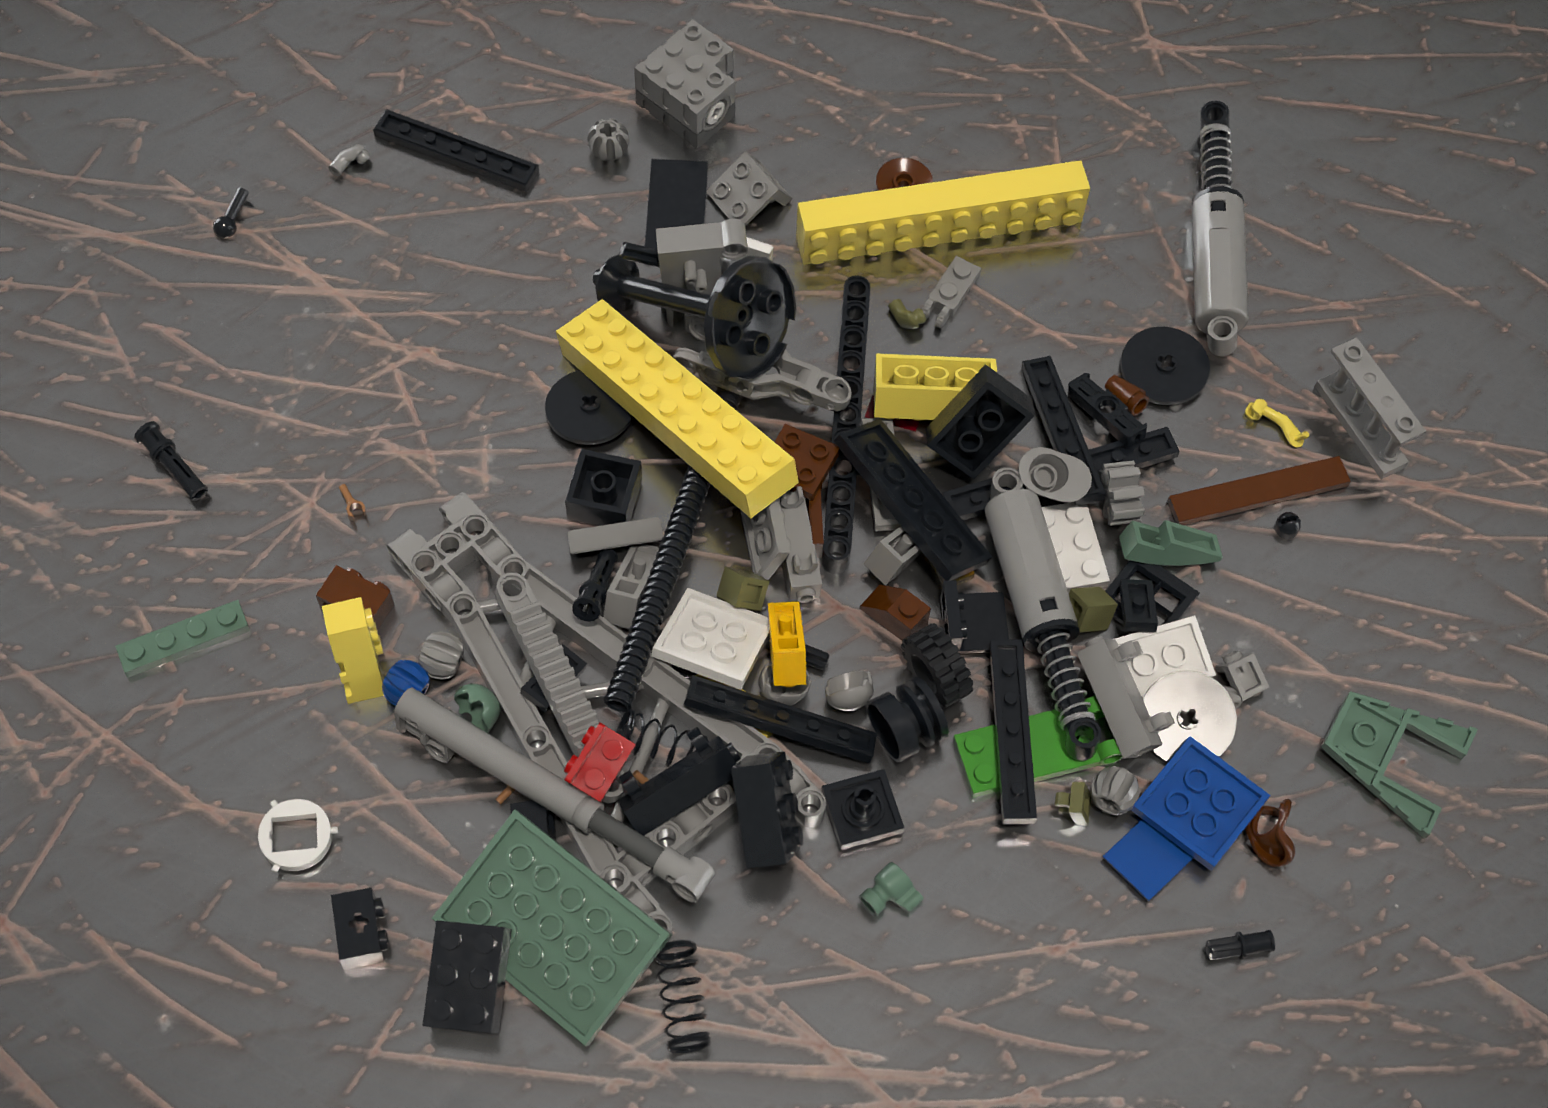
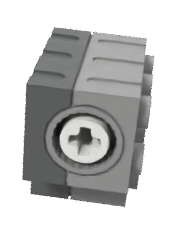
M691 19L683 29H679L666 40L664 45H660L647 56L646 60L634 67L636 104L641 108H645L649 111V114L661 123H665L673 132L689 141L693 147L698 149L735 117L736 81L733 79L734 49L698 22Z

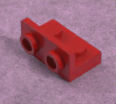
M599 722L596 728L590 726L581 741L585 747L579 756L573 755L570 758L563 772L567 774L564 779L566 782L602 803L635 749L636 744Z

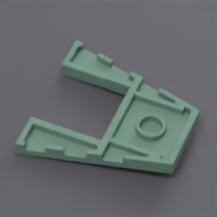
M1350 691L1346 695L1321 748L1421 837L1427 838L1442 808L1385 777L1386 768L1405 729L1460 759L1467 755L1478 729L1471 726L1465 728L1454 725L1453 721L1440 717L1434 719L1420 715V711L1410 708L1403 710L1389 706V702Z

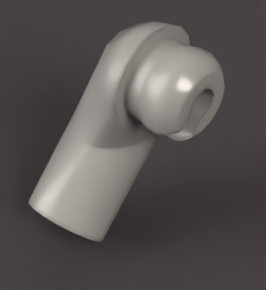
M362 144L351 146L342 150L328 169L333 175L339 177L354 159L359 164H364L370 157V152Z

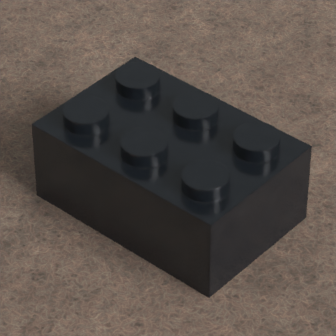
M985 364L926 427L927 446L975 479L1035 416L1033 400Z
M785 751L746 756L731 768L746 867L754 868L787 864L800 850V846L803 845L802 828L796 825L795 813L798 812V799L796 793H791L790 780L793 779L792 763L790 760H786Z
M436 920L422 1026L491 1034L499 1033L512 929Z

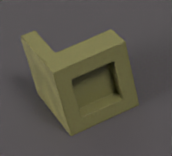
M725 566L717 597L735 607L761 611L770 581L752 571Z
M1099 586L1070 589L1069 597L1080 632L1107 630L1118 604Z

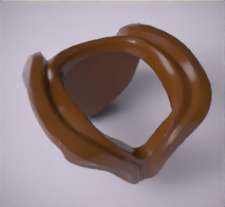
M1290 799L1280 802L1279 809L1272 806H1263L1245 828L1257 856L1264 863L1273 867L1289 865L1295 857V846L1284 831L1291 810L1292 801ZM1261 814L1279 817L1272 830L1264 834L1258 833L1257 827Z

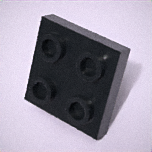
M885 769L822 786L821 791L825 797L826 806L841 850L904 833L905 827Z

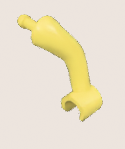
M1257 399L1254 403L1250 402L1245 409V415L1249 419L1257 421L1263 415L1280 426L1288 443L1293 447H1301L1304 439L1309 437L1307 431L1301 433L1289 417L1268 407L1267 402L1263 399Z

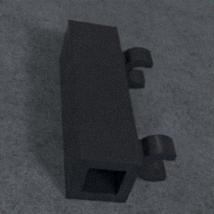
M696 727L687 733L696 749L688 756L642 785L638 784L630 770L619 776L618 778L628 794L620 798L618 802L634 829L644 836L732 780L731 768L737 764L736 762L741 760V757L731 742L725 745L719 736L707 742L699 728Z

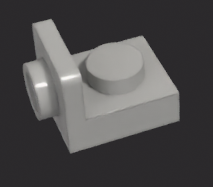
M1236 650L1222 657L1224 662L1215 666L1217 672H1225L1230 686L1237 691V695L1241 697L1242 701L1269 688L1254 653H1241L1240 650Z

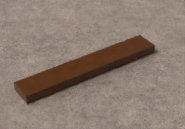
M1340 456L1170 495L1167 502L1175 522L1181 525H1188L1348 487L1351 481Z

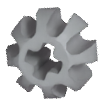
M601 119L589 130L587 137L588 147L594 156L600 157V160H617L622 157V154L627 152L630 142L628 131L622 123H617L615 119Z
M431 633L422 646L418 662L432 678H451L456 674L464 654V646L459 638L451 633Z
M1109 766L1095 775L1090 793L1096 807L1107 814L1117 816L1132 810L1133 805L1139 798L1140 788L1135 775L1127 769Z

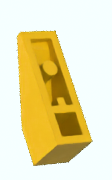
M768 603L774 686L794 687L796 685H806V648L800 603Z

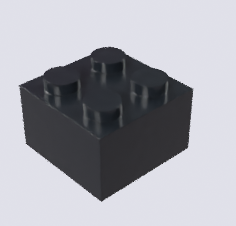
M581 449L565 500L567 519L597 526L630 521L642 482L641 461Z

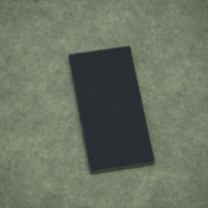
M651 159L645 233L646 247L657 249L656 229L705 224L708 161Z

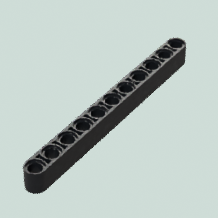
M862 276L849 277L844 284L837 376L847 381L853 396H851L850 403L845 409L834 411L831 439L833 444H835L834 440L840 433L856 428L861 424L871 288L869 281ZM848 419L851 420V422H844L842 420ZM841 450L828 476L822 565L826 571L832 574H840L846 571L850 563L857 470ZM844 471V472H847L848 474H847V475H840V474H838L837 472ZM836 498H843V499H845V500H847V501H845V502H838V501H836V500H834V499H836ZM841 525L845 528L838 530L833 528L832 526ZM833 552L841 553L843 556L833 557L830 554Z

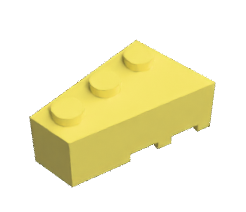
M361 597L322 606L328 639L335 662L338 663L341 670L339 675L342 684L344 683L347 703L350 704L384 696L382 691L383 678L378 655L384 654L371 608H364Z

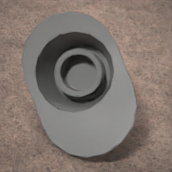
M1037 447L1026 452L1019 462L1018 472L1020 480L1027 489L1032 490L1038 496L1070 503L1084 497L1091 487L1092 476L1089 468L1083 461L1074 456L1049 448Z

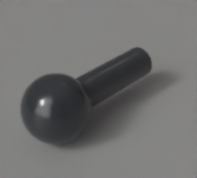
M239 187L225 215L218 217L214 221L213 231L219 238H229L235 234L237 229L235 220L249 194L246 189Z

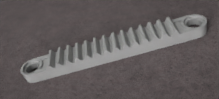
M506 573L497 581L496 599L573 754L579 756L585 747L581 741L590 726L596 728L599 724L597 714L592 710L591 702L587 700L586 692L581 688L580 680L576 678L574 668L570 667L569 658L564 655L563 647L559 645L558 637L553 633L552 625L548 623L546 613L542 611L541 603L535 598L527 580L518 573ZM507 584H515L520 588L521 593L518 596L511 597L504 593L503 587ZM623 769L616 778L619 788L614 792H608L602 802H616L623 796L625 789L618 778L624 774Z

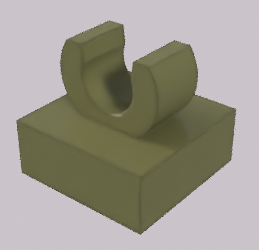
M1072 782L1071 794L1066 792L1056 793L1055 806L1059 807V813L1070 814L1075 825L1089 824L1091 793L1085 782Z

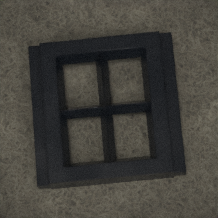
M1131 560L1105 590L1118 604L1113 618L1123 624L1121 602L1116 600L1115 597L1119 593L1120 580L1130 579L1136 571H1139L1156 583L1153 587L1154 596L1162 587L1181 600L1172 612L1155 601L1156 609L1168 616L1162 625L1181 620L1200 594V592L1160 565Z

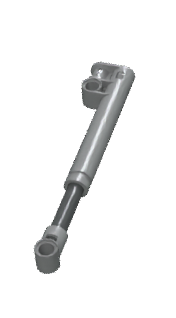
M415 688L407 689L397 702L394 710L397 731L400 733L408 731L418 737L420 743L424 745L426 751L433 758L442 763H448L453 755L457 753L570 824H575V827L581 831L589 833L593 830L653 867V873L670 882L674 891L683 899L696 903L716 875L713 867L706 861L698 857L688 859L669 846L664 849L604 812L603 803L590 798L588 794Z

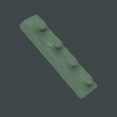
M235 600L121 643L115 647L124 673L129 678L247 633L250 629L239 600Z

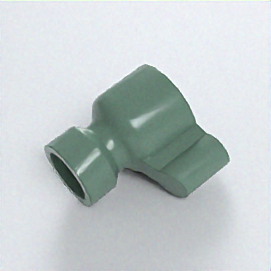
M889 862L875 876L873 888H867L859 895V899L864 906L876 916L886 908V902L889 900L910 913L924 899L920 892L915 889L906 873L893 862Z

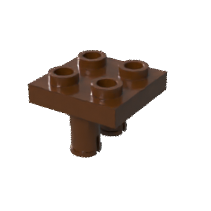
M784 424L774 442L795 459L799 483L789 491L795 492L797 486H801L804 497L813 501L819 489L822 490V484L837 460L840 449L833 443Z

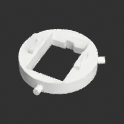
M291 799L279 804L276 800L271 801L270 804L273 808L262 819L258 831L260 848L266 859L274 865L271 871L275 873L279 869L301 871L320 862L331 846L332 834L338 833V827H331L330 821L323 809L311 801ZM317 818V848L273 852V841L271 839L273 822Z

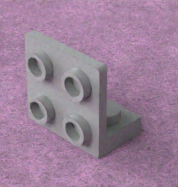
M747 151L707 189V194L728 219L742 220L745 223V227L769 202L777 201L785 206L792 199L763 163Z

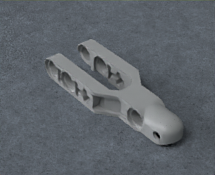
M694 316L688 327L689 332L695 338L705 342L704 327L700 325H704L705 319ZM678 348L673 356L676 361L699 380L752 400L780 396L799 404H814L830 411L843 410L850 403L851 388L847 381L814 365L792 358L786 349L779 360L773 365L778 373L762 374L754 379L729 377L716 368L710 356H707V353L703 351L699 353L688 348Z

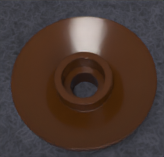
M896 158L886 162L881 166L876 176L878 191L933 183L932 174L929 169L921 162L911 158Z

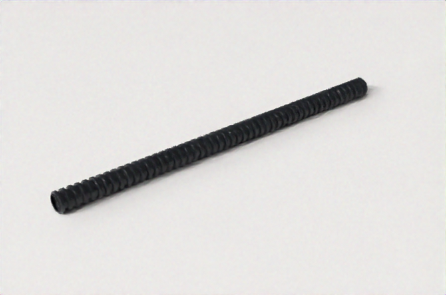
M717 387L715 393L737 411L742 396ZM690 465L687 468L682 488L679 490V496L676 498V504L673 507V512L664 531L659 551L653 562V568L650 570V576L647 578V584L641 595V601L638 603V609L635 611V617L632 620V626L629 628V634L626 636L623 651L620 653V659L617 661V668L614 670L613 677L610 680V686L607 689L608 694L604 697L605 704L618 712H626L633 707L632 702L635 701L636 693L639 690L638 685L642 681L641 676L645 673V667L648 664L651 650L657 639V633L663 622V616L666 613L672 591L680 574L683 559L686 557V551L689 548V543L697 526L700 511L703 509V503L711 486Z

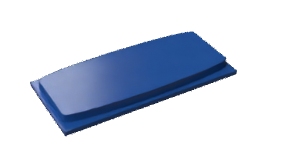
M1143 819L1103 855V858L1147 901H1150L1194 859Z

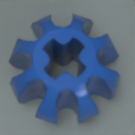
M400 660L387 672L382 683V691L385 698L396 706L403 693L411 687L425 694L430 684V677L420 663L412 660Z

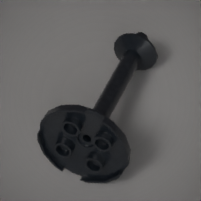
M619 254L609 258L602 265L601 269L596 270L593 274V283L596 285L598 302L603 299L619 313L628 309L635 300L704 318L703 327L706 350L715 367L729 377L754 379L769 371L786 349L787 344L782 343L787 332L789 319L795 321L796 299L794 285L787 270L780 264L773 263L767 257L747 256L732 263L717 280L711 295L641 278L636 263L621 258Z

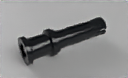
M150 421L145 423L136 431L134 436L136 442L146 447L150 452V458L154 462L161 463L190 496L192 501L200 500L207 494L208 487L202 483L177 454L175 443L171 439H167L160 432V426L157 422Z
M602 549L599 552L589 580L581 584L579 589L580 597L575 599L572 611L582 621H595L601 613V605L605 602L607 595L606 585L618 560V555L613 549ZM587 604V607H586V609H585V612H583L582 609H583L584 605Z

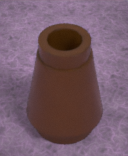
M1113 375L1107 380L1105 389L1121 400L1128 407L1127 411L1133 416L1139 415L1148 405L1149 397L1146 396L1145 390L1117 375Z

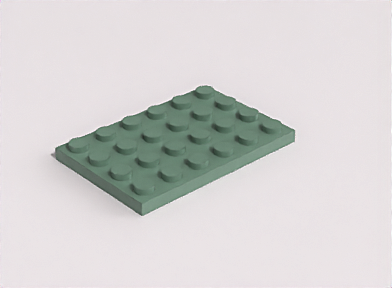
M514 810L432 917L435 922L438 920L512 929L506 981L584 1046L591 1044L672 936L669 931L518 810Z

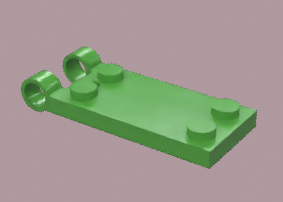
M1096 696L1085 699V702L1091 703L1088 712L1093 713L1096 720L1105 717ZM1055 709L1029 716L1034 782L1112 764L1123 759L1116 740L1110 739L1098 745L1096 754L1092 758L1083 761L1076 760L1065 749L1067 735L1066 731L1061 729V722L1058 719L1061 712ZM995 725L955 734L953 741L972 798L999 792ZM1078 736V737H1079L1078 740H1079L1080 742H1082V743H1089V742H1090V740H1089L1087 737H1085V736Z

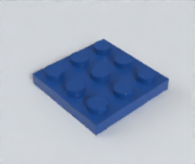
M1189 736L1135 802L1131 811L1212 871L1271 795L1193 737Z

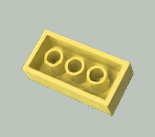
M876 354L874 417L887 420L895 418L913 419L916 421L934 420L985 364L997 372L996 359Z

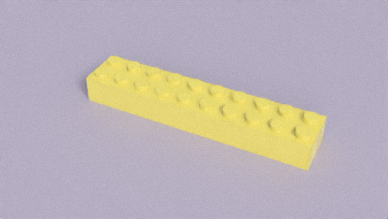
M1079 160L799 202L796 239L802 263L806 265L821 264L826 261L839 259L849 260L853 257L865 255L876 256L885 252L906 251L911 248L924 246L933 247L950 242L960 243L976 238L987 239L996 235L1018 234L1028 230H1045L1049 227L1061 225L1071 226L1081 223L1083 220L1090 185L1082 161Z
M603 299L556 330L562 355L748 517L753 518L799 483L795 459Z

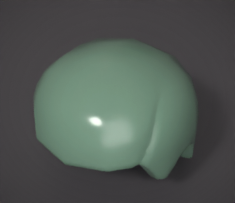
M474 683L461 686L455 692L454 700L459 706L458 713H469L472 717L471 723L489 733L501 711V705L496 695L485 686Z

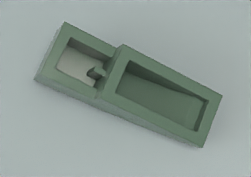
M1132 520L1119 536L1124 559L1140 563L1184 566L1220 562L1223 558L1217 535L1164 520L1159 528Z

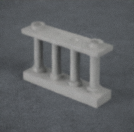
M1358 338L1332 348L1331 354L1339 363L1340 369L1331 375L1317 380L1314 387L1380 479L1406 468L1409 461L1400 450V446L1425 435L1426 430Z

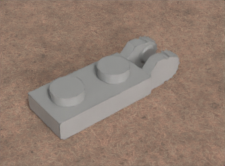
M955 256L921 309L926 319L935 307L940 309L941 313L938 314L935 320V326L941 329L949 317L955 314L979 278L982 268Z

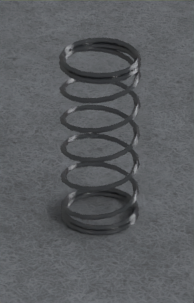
M627 710L619 723L616 733L630 740L636 716H641V734L633 751L634 756L638 754L643 735L652 722L655 721L658 724V736L650 754V761L655 759L660 739L665 731L670 727L674 729V744L666 760V767H669L674 758L678 741L690 730H686L677 736L675 725L670 724L661 732V725L658 719L655 718L649 721L645 726L642 713L636 714L633 710ZM703 735L706 741L709 742L707 736ZM692 742L686 756L693 752L694 746Z
M689 940L667 942L654 959L659 965L664 966L657 974V979L662 983L668 984L660 991L659 996L663 1000L671 1002L662 1010V1015L667 1019L674 1020L665 1028V1033L669 1037L674 1038L667 1043V1050L672 1053L694 1052L704 1049L711 1044L710 1033L706 1031L685 1036H677L668 1032L670 1026L680 1021L702 1020L707 1016L705 1013H697L675 1018L665 1014L666 1010L674 1004L694 1003L704 999L703 995H693L678 1000L668 999L663 996V992L671 986L692 985L702 980L700 977H690L669 982L660 978L661 973L668 968L690 967L699 963L697 959H687L672 964H665L658 960H674L692 955L697 951V944ZM674 947H692L677 953H663ZM704 1041L689 1046H675L685 1042Z

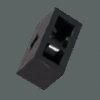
M372 887L331 895L338 955L343 969L347 970L385 962L384 951L389 950V941L386 929H380L379 918L385 917L382 898H376ZM365 923L366 925L363 927L364 932L358 933L359 924Z

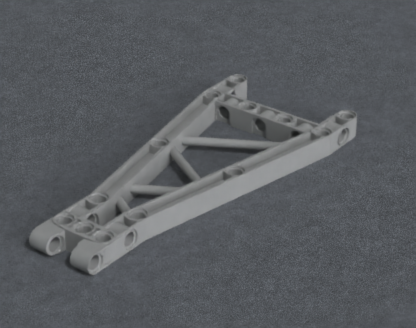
M461 492L439 508L442 517L449 525L447 529L428 542L421 535L415 534L411 529H408L387 544V550L429 601L454 626L487 688L496 695L501 705V713L524 755L564 780L567 774L563 771L567 761L537 710V706L520 694L521 688L534 673L526 660L521 674L518 676L484 613L502 610L497 599L477 601L471 590L456 573L472 561L480 560L491 572L492 579L496 584L499 578L506 573L521 574L527 580L537 601H540L541 609L546 613L547 621L551 623L552 630L554 628L612 671L617 668L616 664L620 659V653L623 651L627 635L600 615L595 621L591 622L578 619L572 611L573 603L577 598L525 561L469 496ZM474 531H482L479 535H470ZM452 548L458 549L454 553H445ZM425 566L433 567L429 571H420ZM507 584L503 587V590L511 595V597L518 596L521 593L520 588L515 584ZM584 605L583 612H585L587 605ZM464 609L471 610V612L467 615L458 614L461 610ZM650 656L645 667V673L641 676L642 681L638 685L639 691L656 702L649 721L656 718L659 720L660 725H662L668 711L692 730L698 727L701 733L707 736L709 741L719 736L725 745L731 742L740 755L741 760L750 755L783 752L777 744L751 726L684 706L690 681L662 660ZM610 682L581 686V688L585 690L586 698L604 696L608 694L607 689L610 686ZM655 721L650 724L643 735L639 752L634 757L630 767L632 774L635 770H638L640 773L643 772L658 735V724ZM535 740H542L545 742V744L539 748H533L530 746V744ZM786 755V760H790L793 767V779L790 780L791 793H796L798 799V812L795 813L796 821L803 827L815 828L824 820L826 809L825 797L808 779L803 770ZM733 779L644 836L660 845L658 843L660 839L670 837L675 840V843L669 847L684 855L738 811ZM714 797H721L726 802L721 806H715L709 801ZM617 801L611 816L623 822L625 814ZM807 804H813L819 810L815 813H808L802 807ZM560 818L584 864L606 882L612 878L621 879L623 884L615 889L669 931L672 936L668 942L673 941L672 922L659 907V903L644 887L658 876L653 873V867L624 849L617 853L613 846L614 843L593 830L585 833L575 827V824H570Z

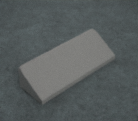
M660 517L570 530L567 532L570 553L577 554L662 540L663 532Z

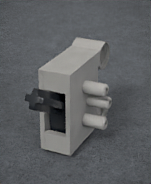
M727 219L719 223L656 229L657 249L623 242L620 247L619 256L625 260L660 267L662 283L709 294L712 293L717 280L732 263L746 257L745 255L748 252L746 227L742 220Z

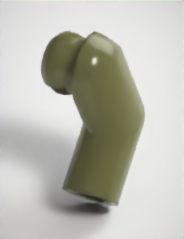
M895 299L888 305L896 321L903 328L917 329L920 324L926 322V316L921 309L917 308L913 312L907 311L900 299Z

